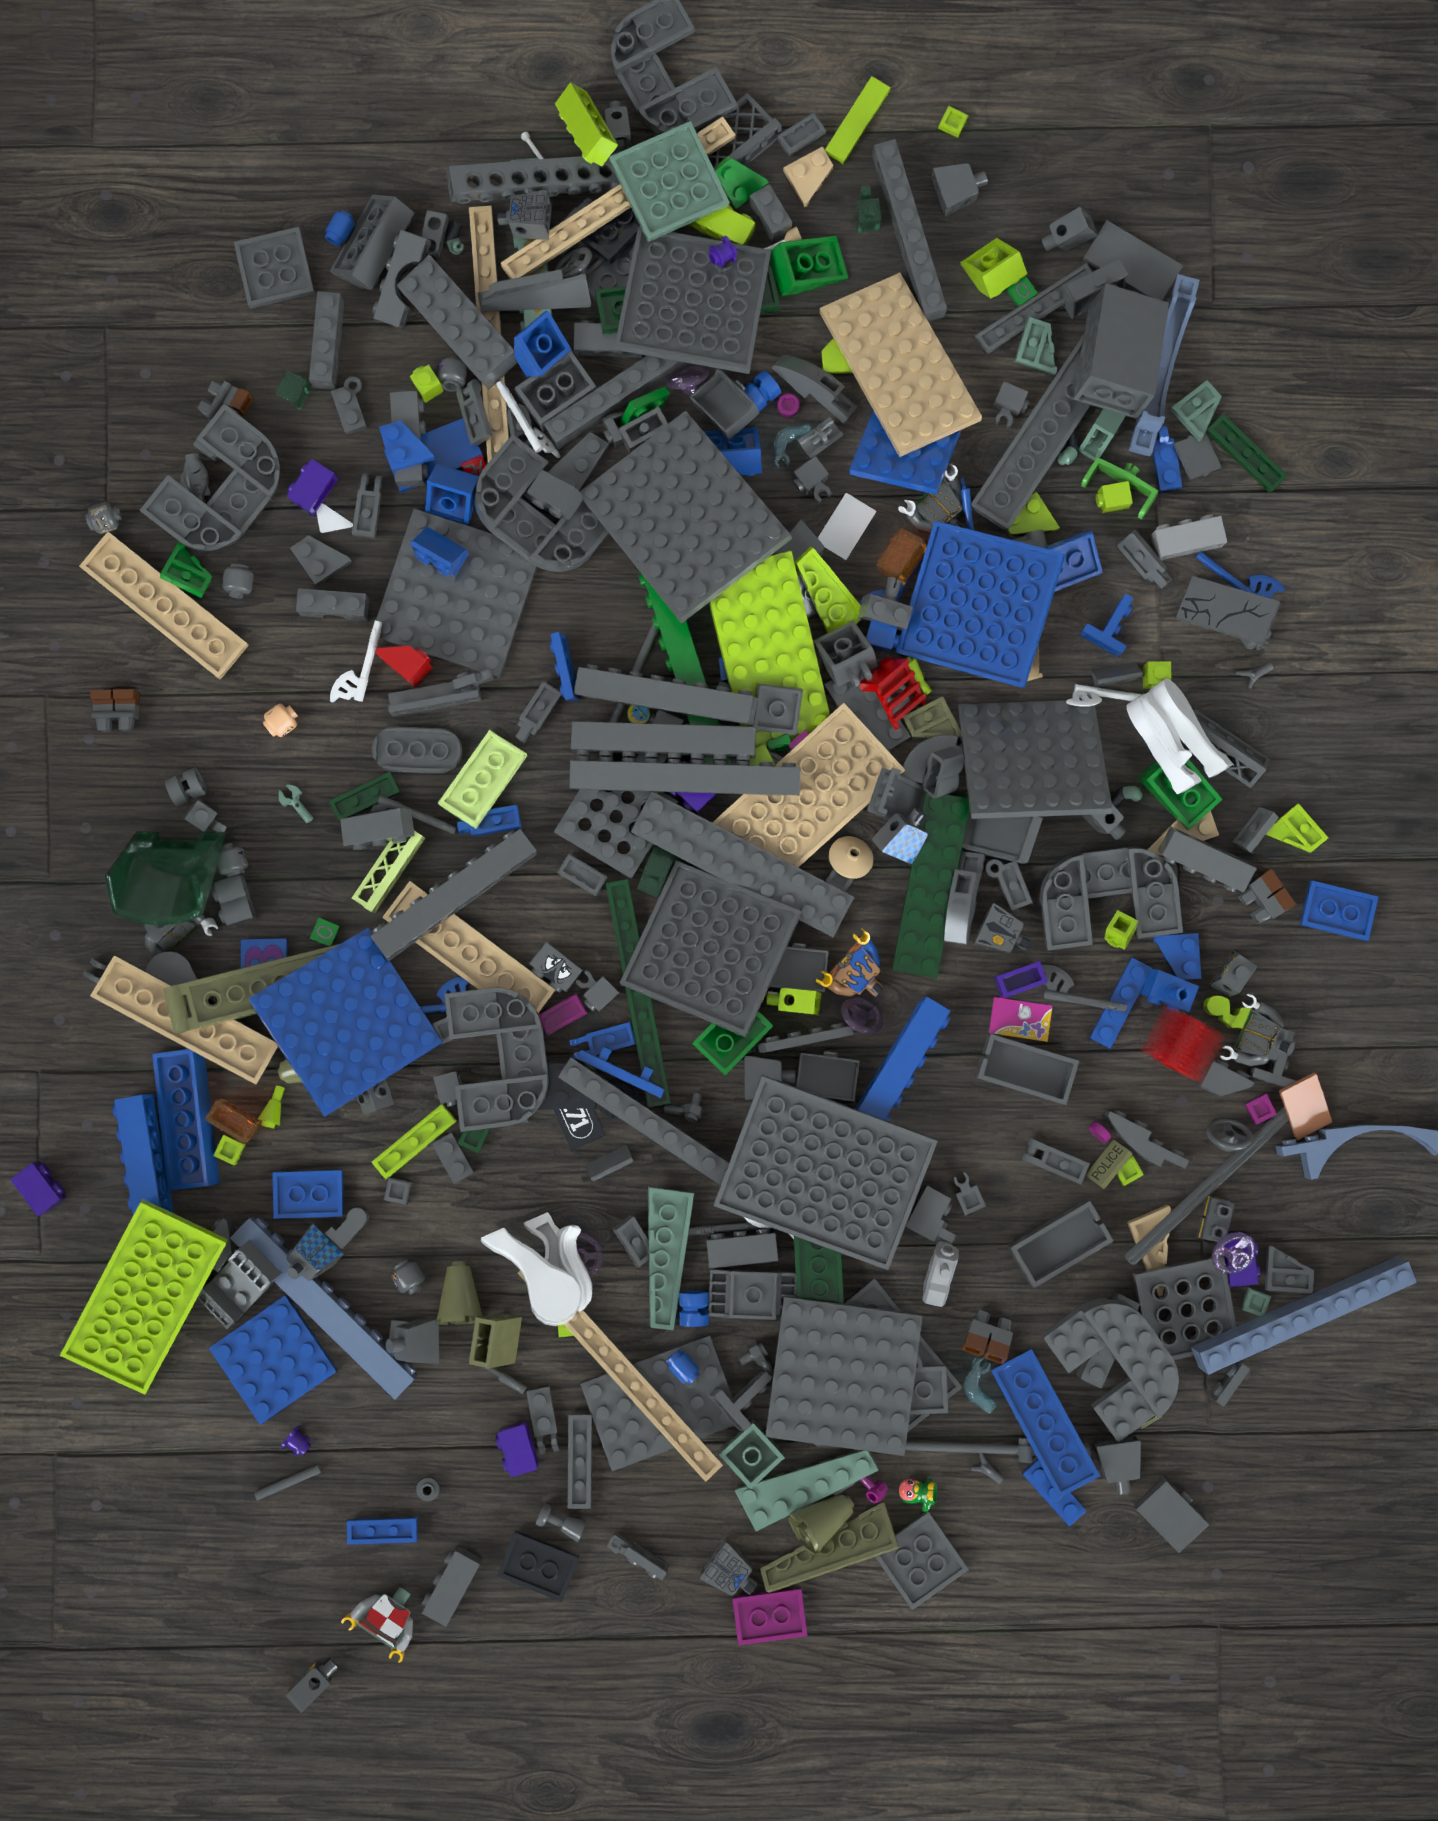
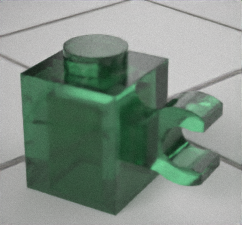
M870 185L861 186V200L856 201L855 206L857 233L880 230L881 212L879 198L871 199Z

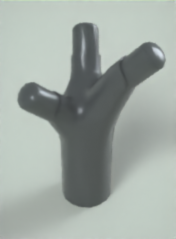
M1268 662L1252 670L1236 671L1235 674L1249 676L1248 688L1251 689L1259 677L1272 671L1274 668Z
M979 1453L982 1464L977 1467L972 1466L971 1471L984 1473L997 1484H1000L1004 1477L988 1463L983 1453Z

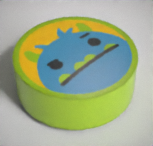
M631 705L627 716L631 723L646 724L650 719V711L647 707Z

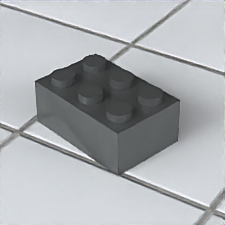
M571 350L541 376H531L515 387L517 397L528 409L529 414L542 432L545 431L544 423L597 389Z

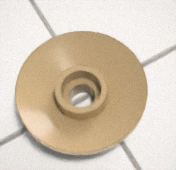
M845 836L837 839L832 844L829 851V860L833 869L838 874L846 878L857 879L865 876L872 868L873 854L870 847L863 840L853 836ZM850 852L855 853L856 856H852Z

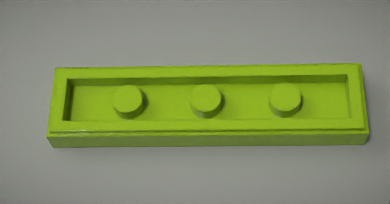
M871 76L826 147L825 152L827 155L842 164L845 163L890 92L891 87Z
M442 1103L375 1158L372 1164L385 1179H388L457 1122V1119Z

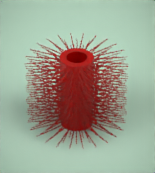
M1173 1008L1171 1011L1169 1009L1167 1011L1168 1014L1165 1016L1166 1019H1162V1025L1158 1028L1160 1030L1156 1033V1039L1153 1036L1154 1039L1151 1041V1047L1148 1044L1146 1054H1150V1057L1154 1058L1153 1060H1159V1064H1163L1167 1068L1174 1070V1072L1184 1073L1185 1076H1190V1078L1192 1076L1193 1080L1194 1078L1196 1080L1198 1073L1201 1072L1202 1063L1203 1066L1206 1064L1205 1055L1207 1050L1209 1053L1215 1047L1214 1044L1216 1039L1219 1038V1033L1216 1031L1214 1034L1215 1030H1210V1028H1207L1208 1026L1204 1025L1206 1023H1202L1192 1016L1182 1015V1012L1179 1014L1176 1010L1174 1012Z

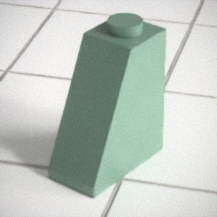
M1103 408L1080 446L1079 452L1094 461L1097 457L1100 458L1126 415Z

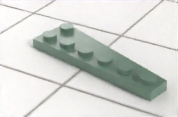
M648 1186L649 1309L651 1328L674 1330L694 1197L693 1192Z
M857 1450L837 1456L835 1459H827L812 1466L801 1467L795 1471L778 1474L766 1480L762 1479L751 1490L746 1484L735 1488V1493L755 1531H758L788 1516L791 1512L806 1507L878 1471L879 1467L870 1451Z

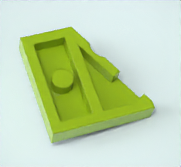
M1035 492L1031 495L1007 533L1009 536H1017L1037 530L1056 532L1060 527L1038 493Z
M1299 803L1281 816L1265 834L1309 853L1328 839L1326 834Z

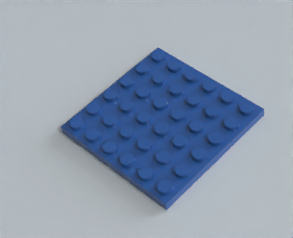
M934 521L909 605L913 609L908 628L902 630L895 653L1025 689L1065 554Z
M366 928L249 998V1002L324 1117L442 1043L391 962L386 959L370 937L373 934L369 928Z

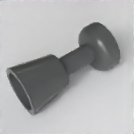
M544 1502L535 1525L542 1527L546 1522L561 1527L560 1531L578 1542L587 1520L566 1516L564 1519L550 1513L551 1506Z

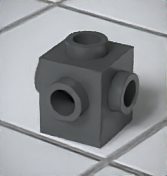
M386 1079L357 1096V1101L361 1106L363 1115L394 1105L391 1090Z

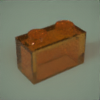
M900 528L898 533L891 538L890 545L886 551L880 555L876 566L882 575L896 578V580L899 579L902 581L901 585L904 586L924 556L927 545L922 538Z
M224 1099L216 1100L204 1119L243 1144L251 1141L261 1125L260 1121Z

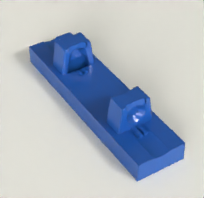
M605 1046L602 1048L599 1057L584 1050L580 1051L577 1059L659 1098L662 1097L665 1089L649 1081L654 1071L652 1068L645 1066L639 1077L611 1064V1062H607L612 1050Z

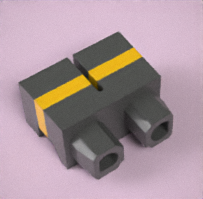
M1209 1195L1205 1199L1201 1214L1206 1216V1218H1200L1196 1237L1225 1244L1235 1204L1229 1200Z

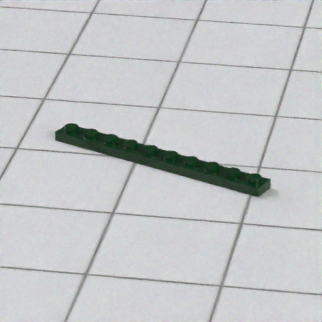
M628 879L606 883L623 975L640 940ZM625 987L641 1072H643L645 1066L652 1068L654 1071L649 1081L665 1089L661 1098L645 1091L648 1108L670 1104L671 1100L651 997Z

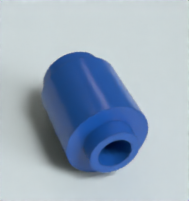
M343 210L335 212L325 230V239L338 247L345 243L355 226L353 216Z
M678 1349L666 1360V1363L669 1365L668 1369L682 1384L686 1381L691 1384L700 1375L697 1372L700 1367L685 1351L682 1353Z

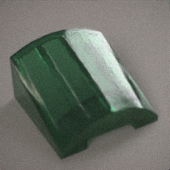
M136 831L105 875L113 914L134 922L150 925L179 924L203 915L225 840V833L202 832L197 840L160 839L158 831Z

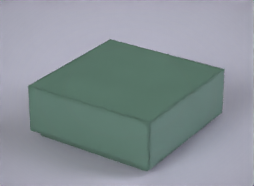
M1248 1287L1240 1309L1257 1316H1262L1267 1311L1271 1296Z

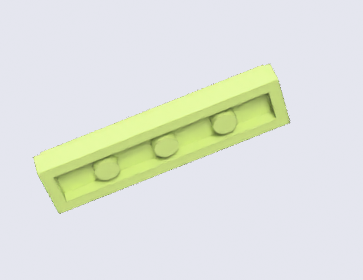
M414 831L415 836L411 837L406 845L401 846L400 843H397V847L394 848L392 847L395 843L392 840L389 841L352 899L363 905L370 912L376 913L425 840V837ZM398 850V857L393 864L388 865L386 856L390 851ZM386 869V875L382 881L375 884L374 874L376 871ZM373 888L374 893L368 902L359 898L364 889Z

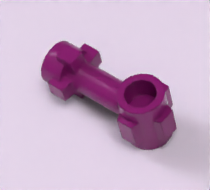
M869 1476L860 1479L869 1490L866 1496L872 1503L880 1502L887 1495L886 1491L888 1488L883 1481L878 1480L874 1482Z

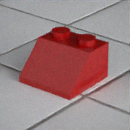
M410 645L377 648L374 651L382 661L414 688H417L433 669L429 663L431 659L419 647L415 650Z

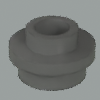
M431 1477L423 1478L416 1487L417 1495L423 1501L434 1500L440 1491L438 1482ZM424 1487H431L432 1492L429 1494L425 1493Z

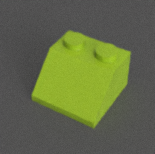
M998 238L960 262L978 290L990 299L1000 295L1004 289L1019 282L1022 277L1027 275L1020 252Z

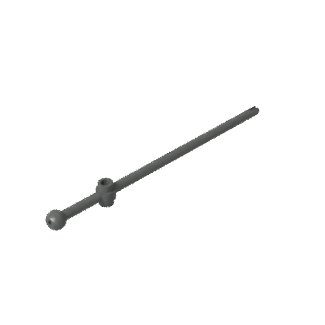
M1023 1437L1018 1438L1017 1445L906 1441L905 1449L909 1451L1018 1455V1462L1031 1463L1032 1456L1036 1455L1028 1439ZM1083 1443L1091 1458V1447L1087 1443ZM814 1444L816 1447L842 1448V1447H835V1446Z

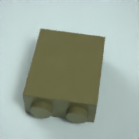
M504 1313L476 1317L469 1364L490 1369L515 1363L522 1317Z

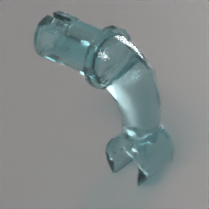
M810 424L793 427L787 425L776 435L774 440L776 457L774 458L773 465L777 470L779 468L778 460L781 458L785 461L786 468L790 463L789 456L785 454L786 444L788 442L792 443V440H798L810 432Z
M977 1357L972 1363L973 1369L965 1379V1393L970 1403L974 1402L989 1414L994 1410L996 1402L981 1391L982 1388L978 1387V1379L981 1374L989 1372L991 1364L987 1362L983 1368H980L979 1364L983 1358Z

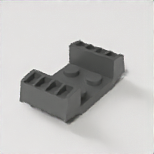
M250 1239L228 1259L229 1262L211 1282L202 1288L197 1297L203 1306L226 1329L235 1324L282 1273L251 1243Z
M730 1268L710 1269L708 1315L710 1317L778 1320L781 1319L784 1296L797 1298L795 1271L778 1270V1272L736 1271L730 1270Z

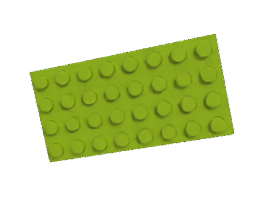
M792 551L771 555L711 600L709 605L732 693H738V690L751 691L752 696L755 697L757 683L803 689L797 735L789 734L791 740H794L804 730L810 734L830 716ZM739 723V727H751V725ZM756 730V748L764 744L768 747L767 741L786 734Z
M142 1199L60 1356L145 1395L228 1239Z

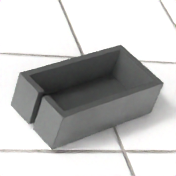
M987 1034L982 1054L986 1056L985 1058H980L975 1078L1067 1105L1079 1064L1078 1060L1000 1036Z
M1084 1199L1009 1243L1007 1247L1029 1284L1036 1288L1112 1243L1114 1240L1104 1223L1098 1221L1101 1218L1091 1201Z

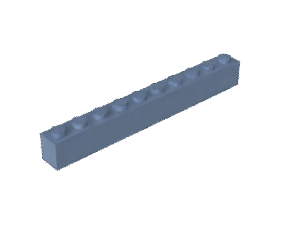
M250 1217L230 1239L239 1248L250 1239L251 1243L282 1272L274 1282L393 1399H396L417 1377L415 1374L416 1369L409 1362L404 1363L403 1361L396 1360L395 1353H388L381 1334L375 1329L371 1331L365 1325L367 1323L360 1314H354L349 1309L350 1305L344 1298H338L333 1293L334 1289L326 1281L321 1282L317 1277L308 1281L302 1275L297 1279L291 1278L287 1273V1269L291 1264L286 1258L292 1249L289 1250L283 1244L285 1241L277 1233L272 1234L267 1229L268 1224L262 1218Z
M1396 1256L1192 1346L1191 1349L1198 1367L1209 1375L1417 1282L1409 1261Z

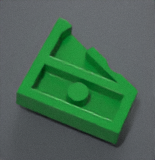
M726 157L714 167V171L730 205L734 209H737L750 198V195L769 183L766 178L731 157Z
M662 387L630 401L618 424V428L657 407L660 410L664 408L665 402L670 395L667 388Z
M178 542L160 573V578L202 598L212 580V576L205 568L201 567L200 562L195 556H191L184 548L185 545Z

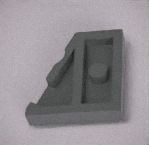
M309 535L290 548L316 586L352 563L348 556Z
M1267 1245L1265 1290L1313 1294L1314 1270L1275 1247Z

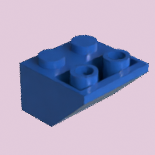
M426 527L410 543L414 550L413 554L417 556V560L425 565L433 564L436 570L446 577L449 574L456 577L469 555L467 549L429 527Z

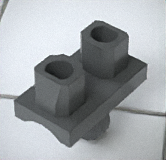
M829 417L798 439L797 442L811 460L843 437V434L837 428L832 418Z

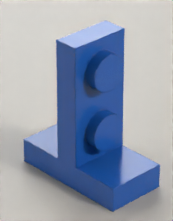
M1125 593L1102 631L1087 623L1079 635L1114 656L1119 657L1125 650L1126 645L1111 636L1116 637L1122 627L1119 624L1122 617L1127 618L1133 606L1130 603L1133 597Z

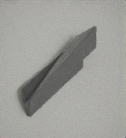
M561 269L494 282L489 285L488 291L477 293L480 308L483 312L586 308L591 306L586 275L581 274L563 279Z

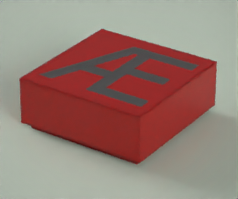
M482 455L461 462L464 472L475 476H480L486 466Z

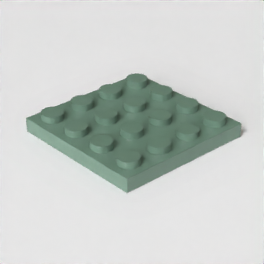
M691 121L609 157V162L648 242L728 207L730 204Z

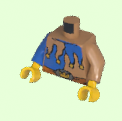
M861 928L863 931L862 937L858 938L855 934L853 935L857 943L854 944L830 973L821 971L824 974V979L822 981L816 979L818 984L828 988L835 994L850 997L855 994L860 995L864 989H867L874 997L882 991L884 986L875 979L881 971L879 969L881 962L877 948L870 940L869 933Z

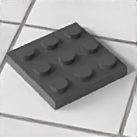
M299 227L234 242L245 295L250 309L315 294L302 233Z
M929 1511L924 1512L895 1533L899 1549L876 1556V1559L912 1610L969 1570Z

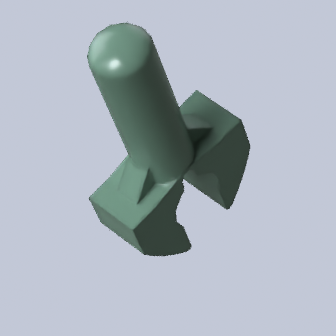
M286 785L292 791L293 800L286 798L285 794L279 790V801L284 807L287 805L293 806L306 823L313 820V816L300 802L302 791L298 787Z

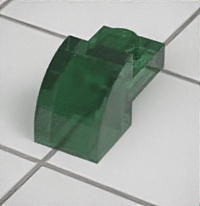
M655 845L637 889L658 898L676 855Z

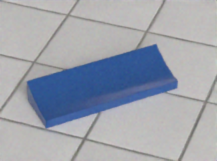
M190 1049L152 1054L168 1190L219 1184L217 1157L213 1156L216 1151L206 1058Z

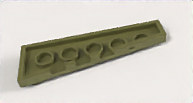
M884 1502L858 1515L859 1517L850 1522H845L817 1554H810L803 1545L795 1549L794 1552L788 1553L760 1568L766 1592L770 1593L899 1549L886 1504Z

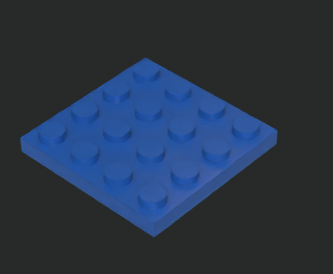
M873 410L850 466V475L937 495L961 430L899 457Z
M287 1294L209 1348L260 1425L338 1371Z

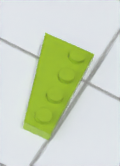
M810 546L794 563L826 632L829 633L851 621L857 624L861 620L858 618L861 605L817 551Z

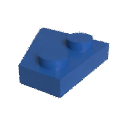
M401 420L379 427L393 472L435 460L433 453Z
M1198 933L1153 937L1154 942L1157 943L1163 958L1170 965L1175 977L1182 980L1201 979Z

